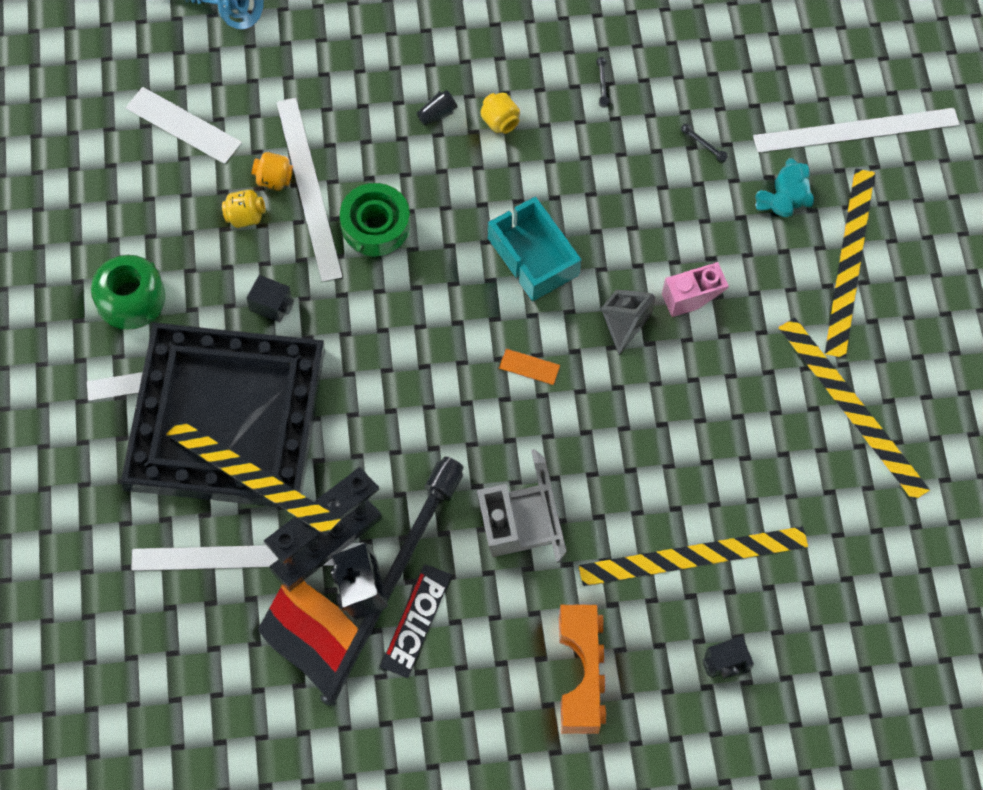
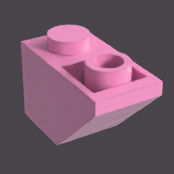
M717 262L665 278L662 296L671 317L698 310L727 290L729 286Z

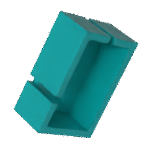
M536 196L514 207L513 224L515 227L512 228L513 214L510 210L488 222L489 241L515 278L519 277L520 285L532 302L580 276L582 259Z

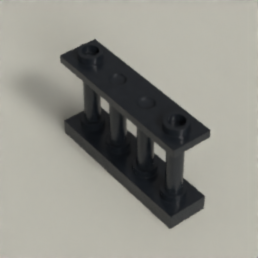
M358 467L314 501L341 518L327 534H323L295 516L263 540L264 544L278 558L277 561L269 566L270 571L289 592L331 560L332 555L340 553L382 520L381 512L368 500V498L380 490L379 486L361 467Z

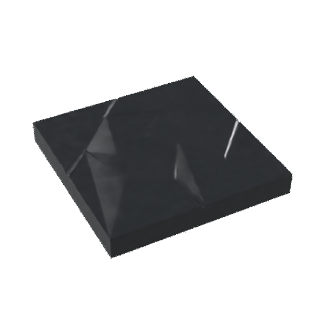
M153 322L120 481L123 490L282 508L166 435L176 424L183 421L302 494L325 355L324 340Z

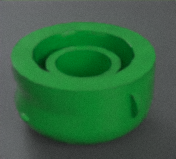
M382 183L364 184L353 189L341 203L339 212L343 237L349 246L358 253L372 257L388 255L403 245L406 238L410 235L409 205L403 194L394 187ZM374 217L387 220V223L380 228H369L364 224L366 220Z
M119 255L107 260L96 270L91 283V297L98 314L106 323L119 329H137L149 324L161 313L165 304V287L159 271L153 262H149L137 255ZM135 283L139 285L138 289L130 295H116V291L123 284Z

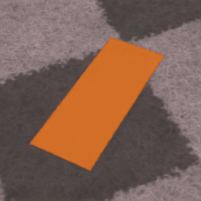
M506 349L499 369L554 385L560 365Z

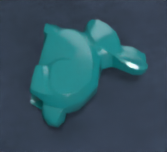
M793 158L787 159L785 162L786 166L780 170L775 180L777 193L773 194L763 190L758 191L755 196L757 200L755 204L756 209L773 210L779 216L789 217L793 215V208L811 207L814 197L810 193L808 165L797 163Z

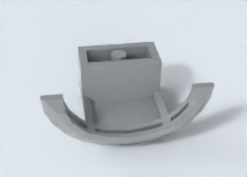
M532 449L538 486L508 492L507 484L477 490L488 545L492 557L552 544L556 563H560L566 553V547L558 519L546 459L538 451Z

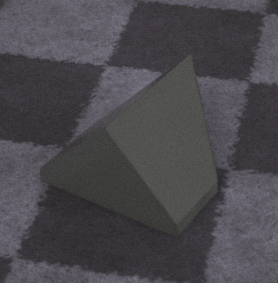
M616 289L600 309L605 317L619 355L651 317L656 298L653 293Z

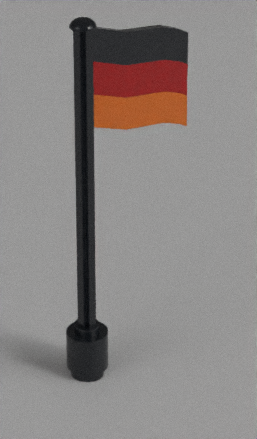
M444 456L441 461H438L424 486L428 491V498L383 581L387 602L439 503H442L444 500H451L463 477L462 471L464 466L453 458ZM305 581L290 592L282 584L258 630L273 650L304 672L323 695H320V699L325 705L335 706L337 705L336 699L384 609L366 615L358 629L337 605L309 586Z

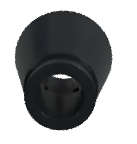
M448 90L442 93L438 91L416 114L422 124L426 126L454 114L453 111L458 106Z

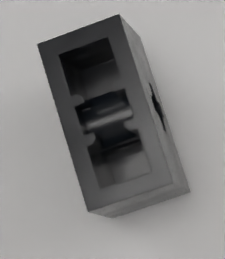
M366 543L332 555L334 568H331V574L334 582L339 587L340 593L337 594V601L342 611H347L355 620L388 607L377 557Z

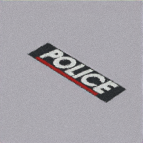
M424 564L380 668L406 678L409 677L452 574Z

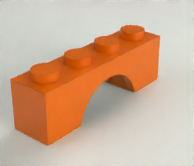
M560 605L559 643L574 650L584 666V678L580 685L573 691L562 695L561 734H598L601 724H606V706L600 705V693L605 694V675H599V663H604V644H598V633H603V615H598L597 605Z

